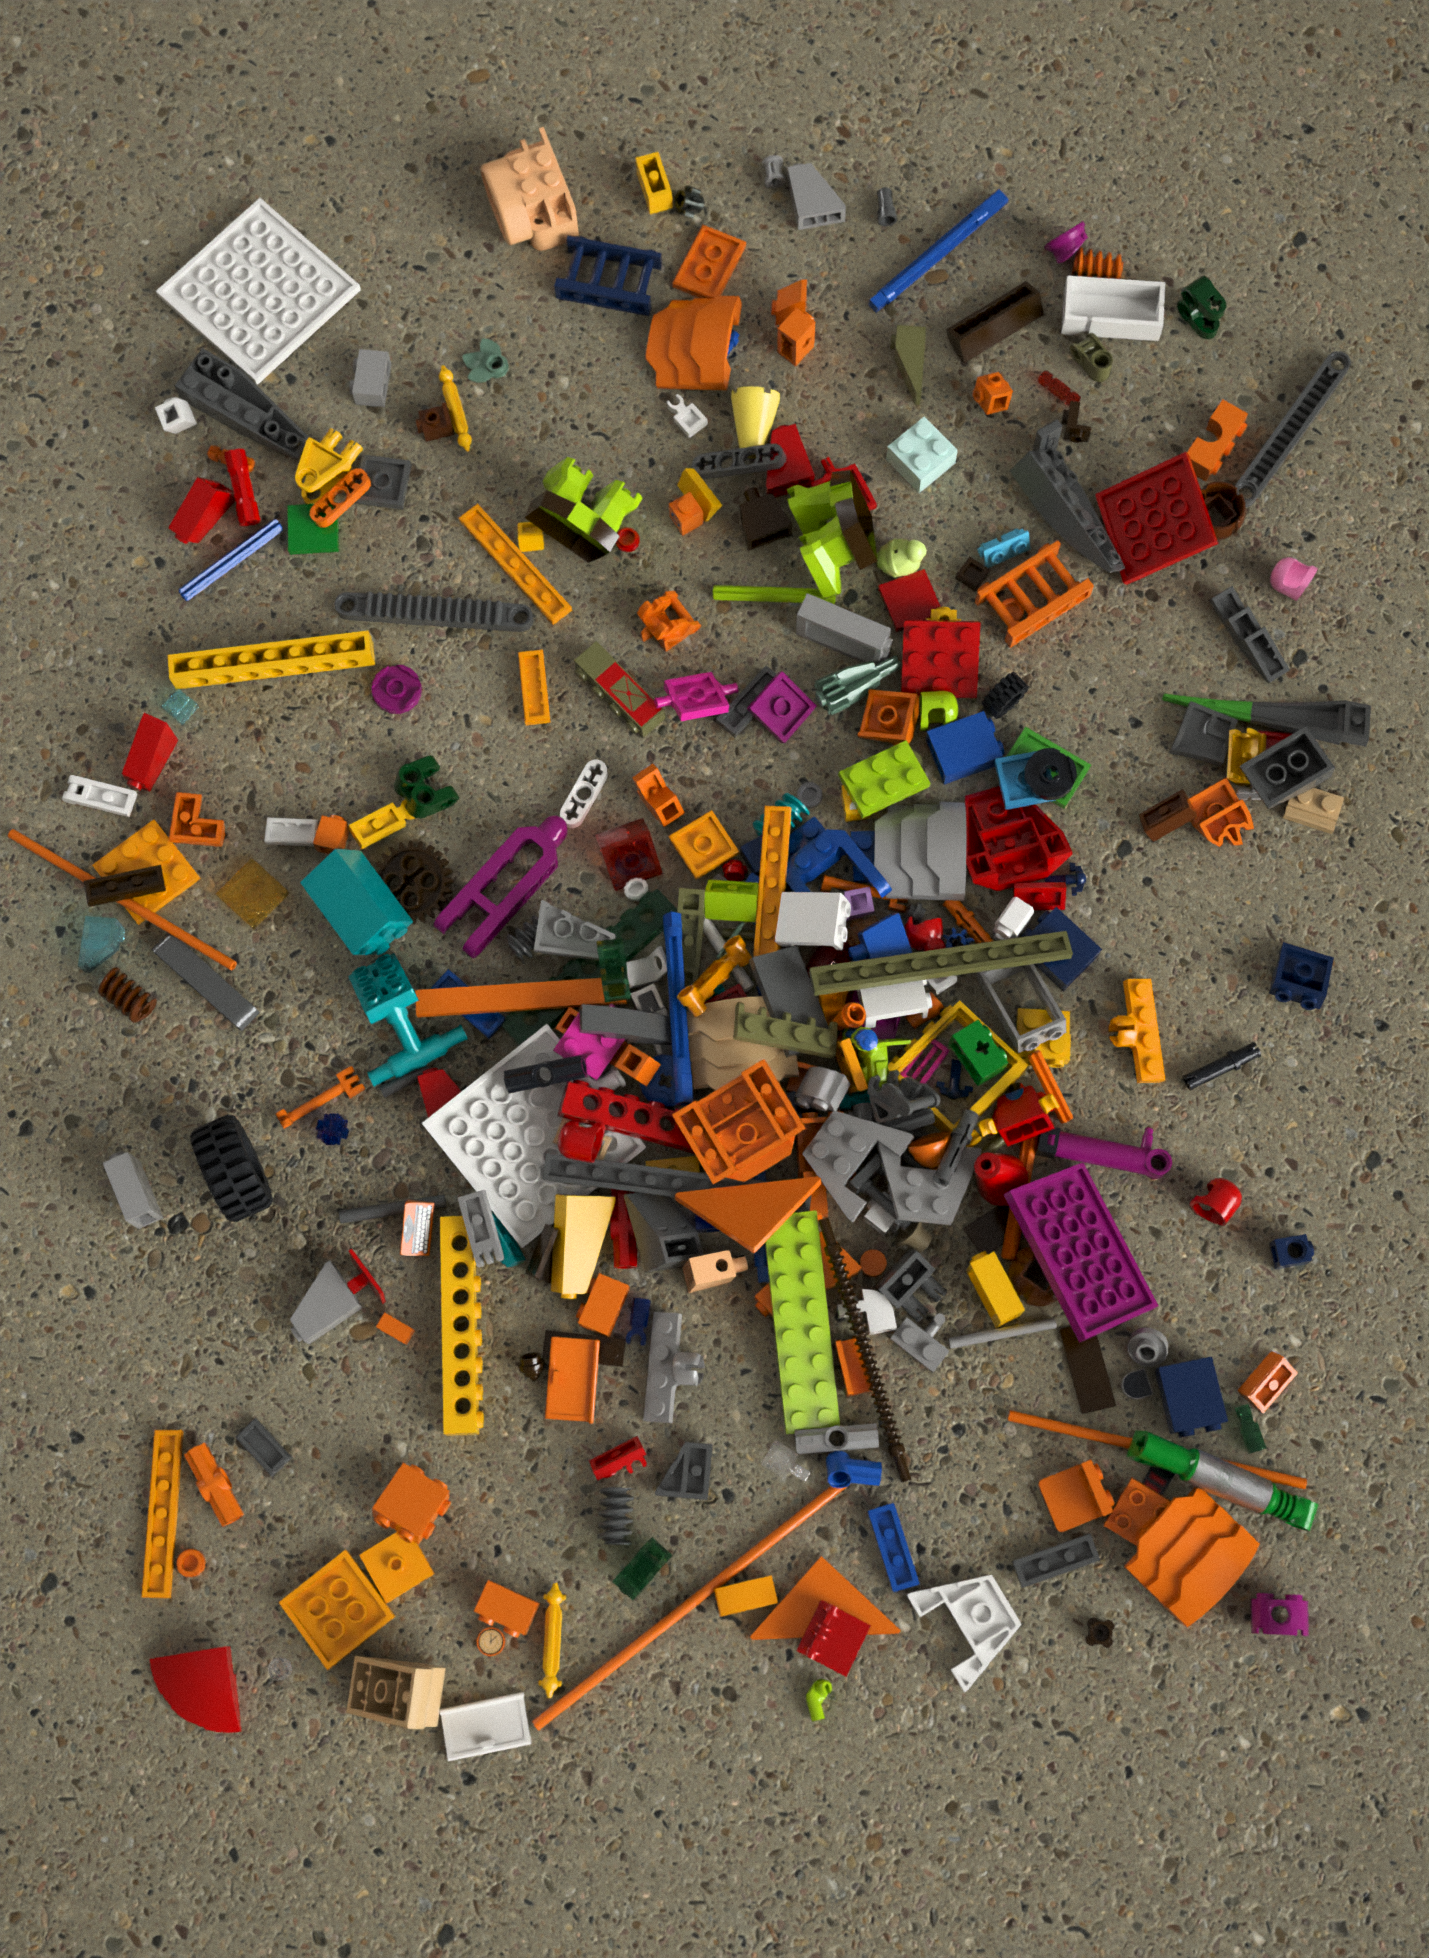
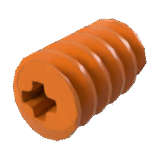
M1079 247L1076 252L1072 275L1077 271V276L1081 277L1086 273L1087 277L1096 275V278L1121 279L1124 262H1122L1121 254H1117L1115 259L1112 260L1111 252H1108L1105 258H1103L1102 251L1099 250L1096 256L1093 257L1092 249H1089L1086 255H1084L1083 247Z

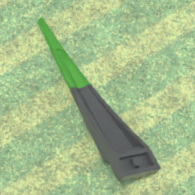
M1164 694L1162 698L1164 701L1187 706L1192 701L1238 720L1289 733H1295L1306 726L1315 739L1337 745L1340 742H1346L1366 747L1369 741L1371 705L1347 700L1325 702H1246Z

